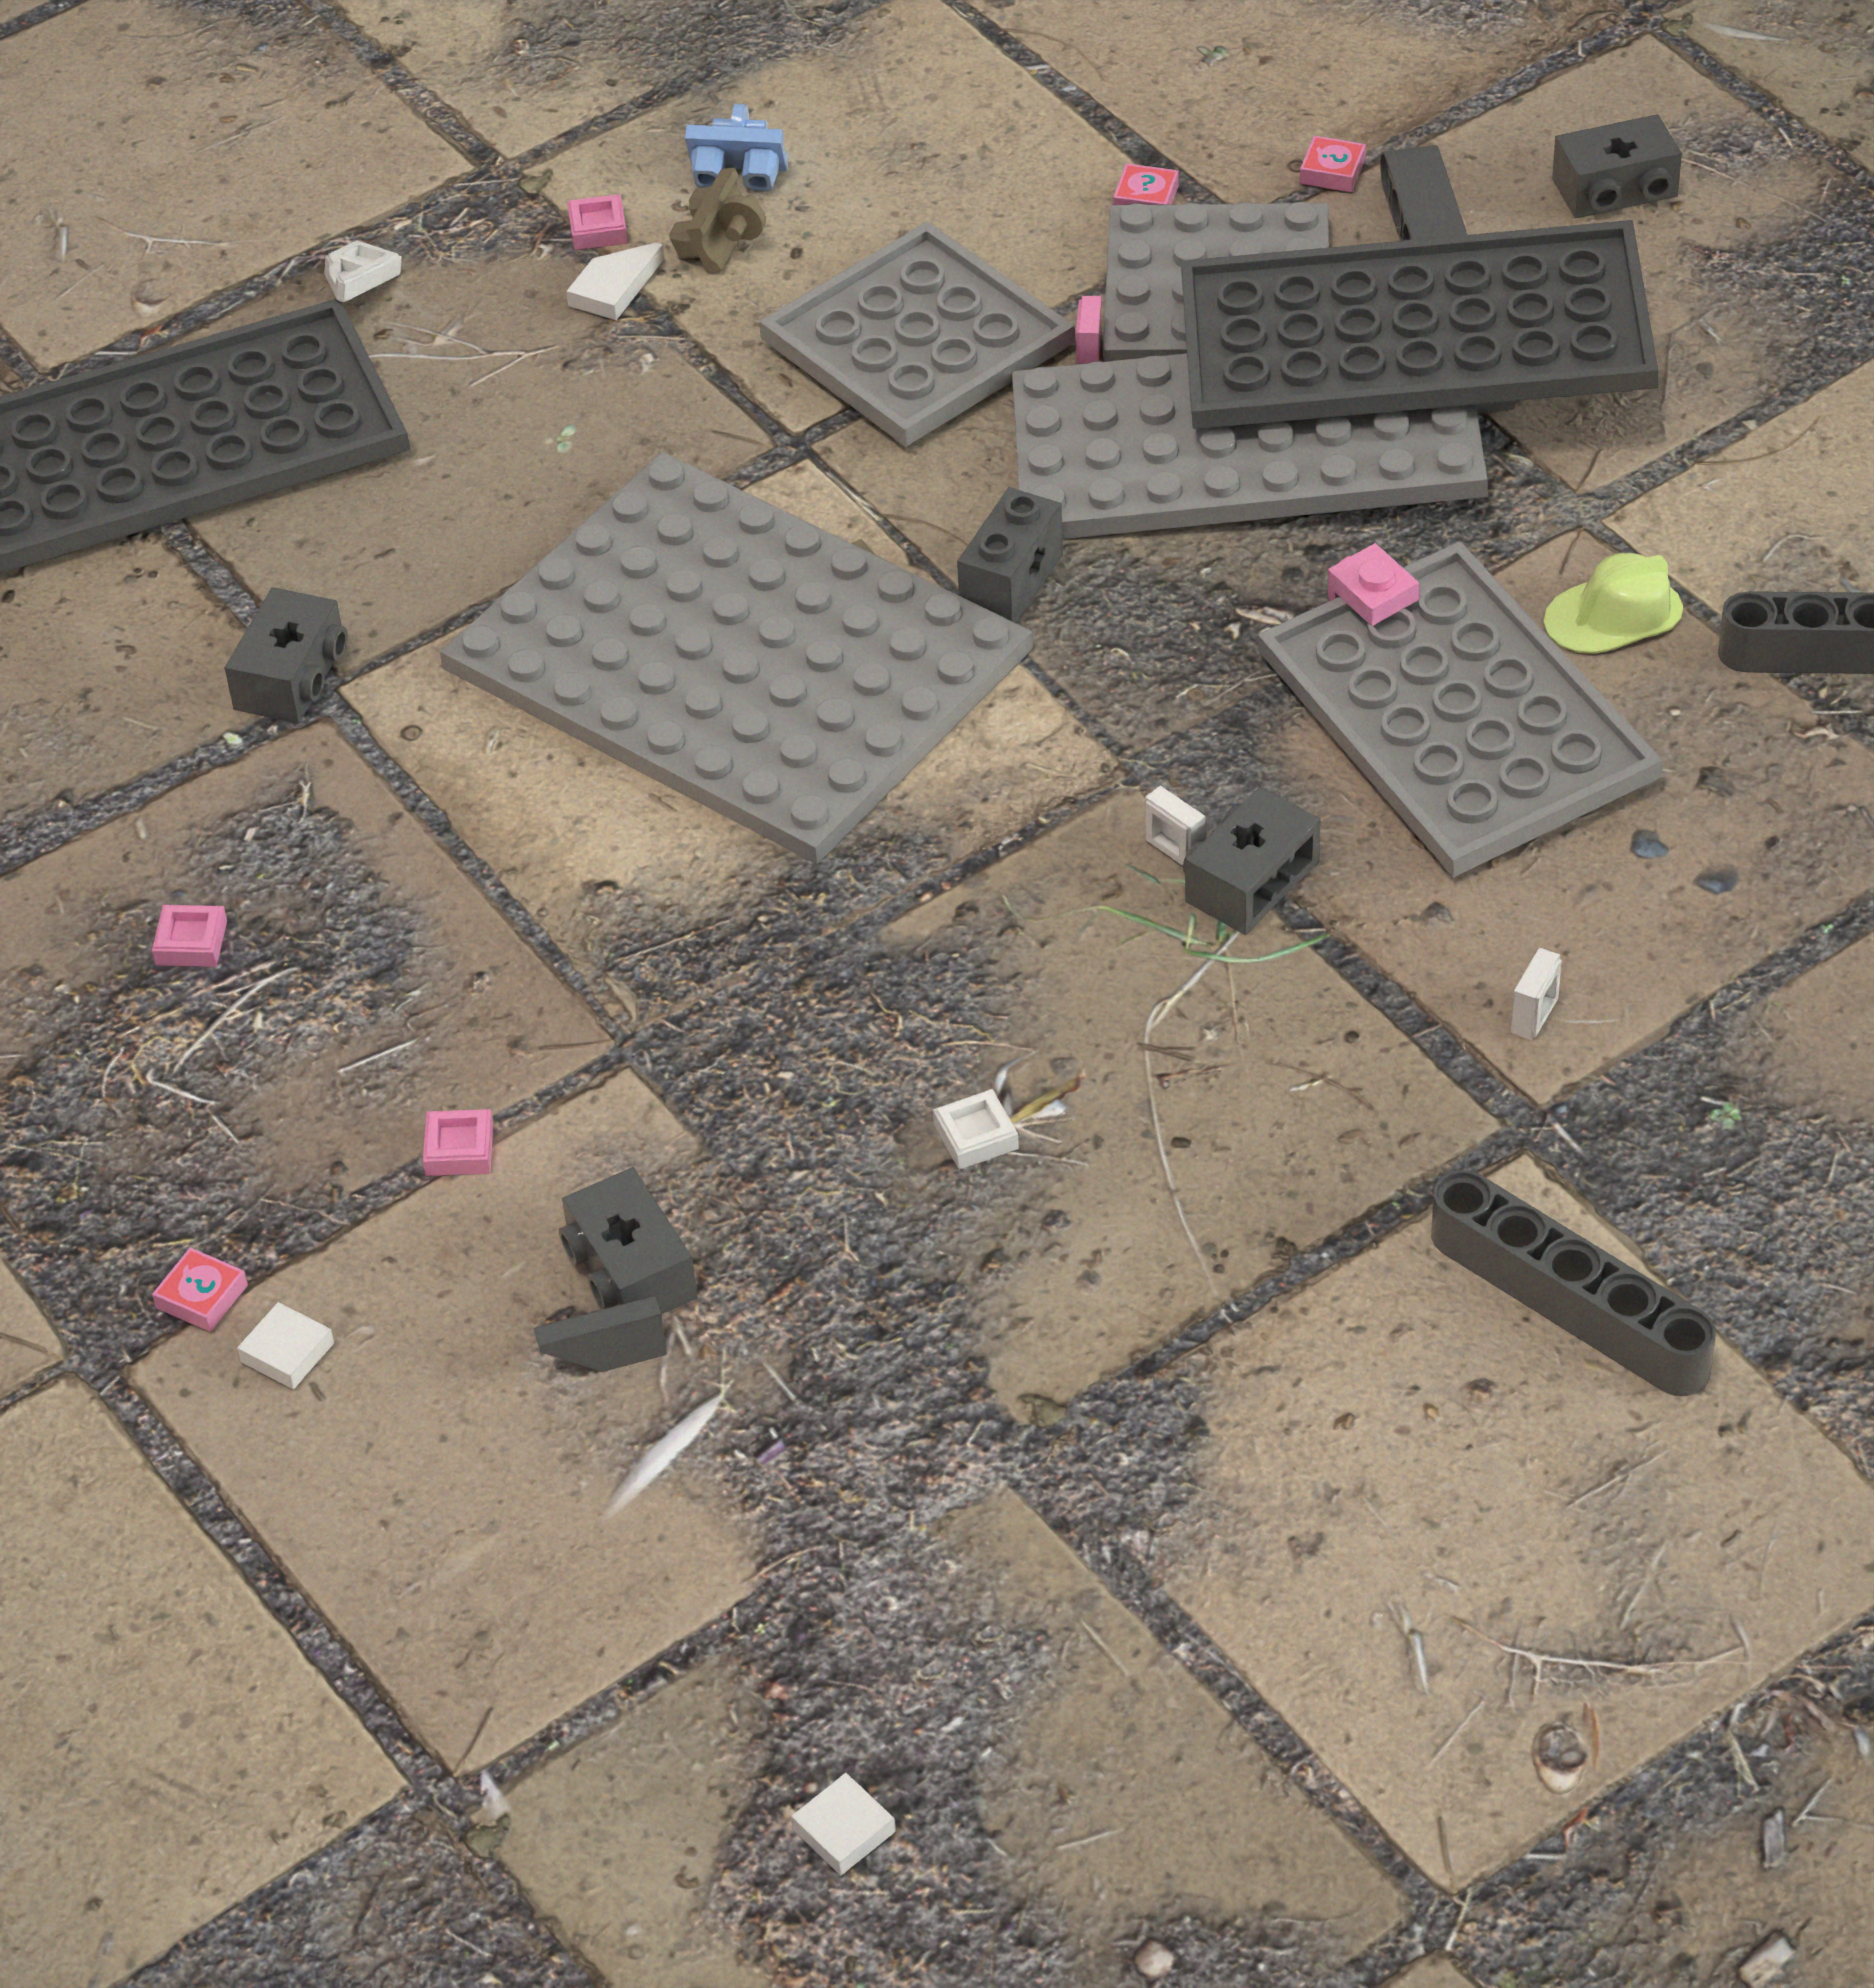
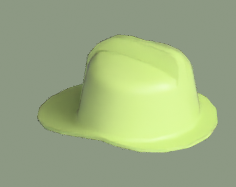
M1616 553L1605 557L1595 567L1588 582L1572 587L1553 599L1546 608L1544 626L1548 637L1559 647L1575 653L1598 654L1672 630L1682 618L1683 604L1678 593L1670 587L1668 564L1663 556L1646 557L1635 553Z

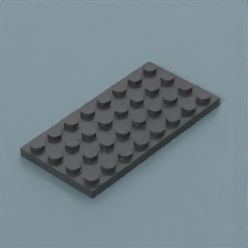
M1633 220L1181 261L1193 429L1496 402H1514L1553 397H1572L1599 393L1630 392L1658 388V365Z
M333 299L1 396L0 574L409 451L408 433L342 302Z

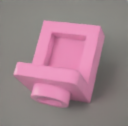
M1374 543L1353 556L1345 557L1338 564L1328 569V602L1341 597L1365 621L1373 626L1418 601L1419 582Z

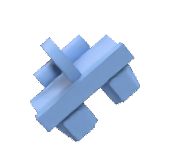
M737 103L734 104L731 119L714 118L712 126L687 124L685 141L692 165L695 185L702 188L711 187L721 169L735 167V169H743L742 180L745 187L751 190L771 191L778 171L787 172L789 157L784 148L783 129H767L766 120H749L747 104Z

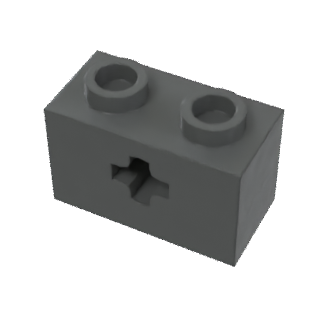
M1658 114L1555 136L1552 180L1576 219L1678 197L1682 153Z
M1008 487L957 560L959 596L1017 624L1063 555L1062 503Z
M271 587L224 667L233 710L300 723L310 703L316 702L320 698L327 673L334 661L342 659L347 647L348 633L346 627L341 624L337 600Z
M1259 787L1242 804L1232 806L1226 813L1222 824L1205 841L1199 840L1189 849L1183 862L1185 902L1246 935L1319 862L1321 819L1272 792Z
M634 1167L562 1198L566 1225L559 1228L562 1245L574 1265L583 1262L588 1269V1283L601 1309L656 1296L661 1314L698 1298L693 1258Z

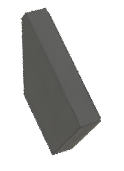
M656 1296L534 1328L541 1353L600 1372L667 1355L662 1315Z

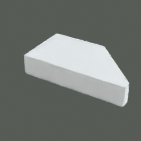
M356 240L325 256L324 274L336 299L346 302L400 275L402 256Z
M655 242L592 258L566 291L568 306L617 320L663 262V244Z

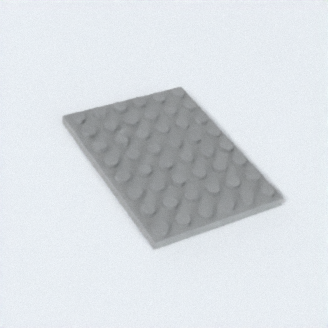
M661 452L440 651L442 668L807 860L818 864L1033 649V631Z

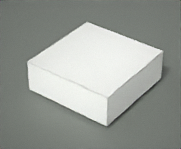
M1161 785L1145 797L1146 841L1183 866L1189 849L1197 841L1206 840V816Z
M1540 947L1514 990L1511 1034L1532 1040L1539 1033L1559 997L1562 963L1560 954Z
M993 1089L933 1109L934 1126L959 1170L1019 1149L1018 1133Z
M278 1302L237 1347L241 1363L294 1390L333 1346L334 1339L330 1328Z
M847 1773L843 1774L791 1816L792 1829L840 1876L896 1832L894 1817Z

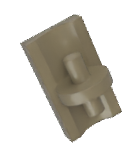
M735 167L721 169L711 187L695 188L689 199V211L693 217L692 220L676 222L669 233L670 240L679 258L682 260L700 258L707 273L721 272L738 241L757 238L766 224L765 212L760 207L759 200L753 195L743 196L739 191L737 184L739 175Z

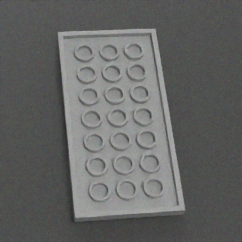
M1187 353L1107 362L1097 361L1087 364L1048 368L1038 367L1018 370L1012 373L1019 490L1062 503L1063 539L1488 497V480L1476 404L1193 429Z

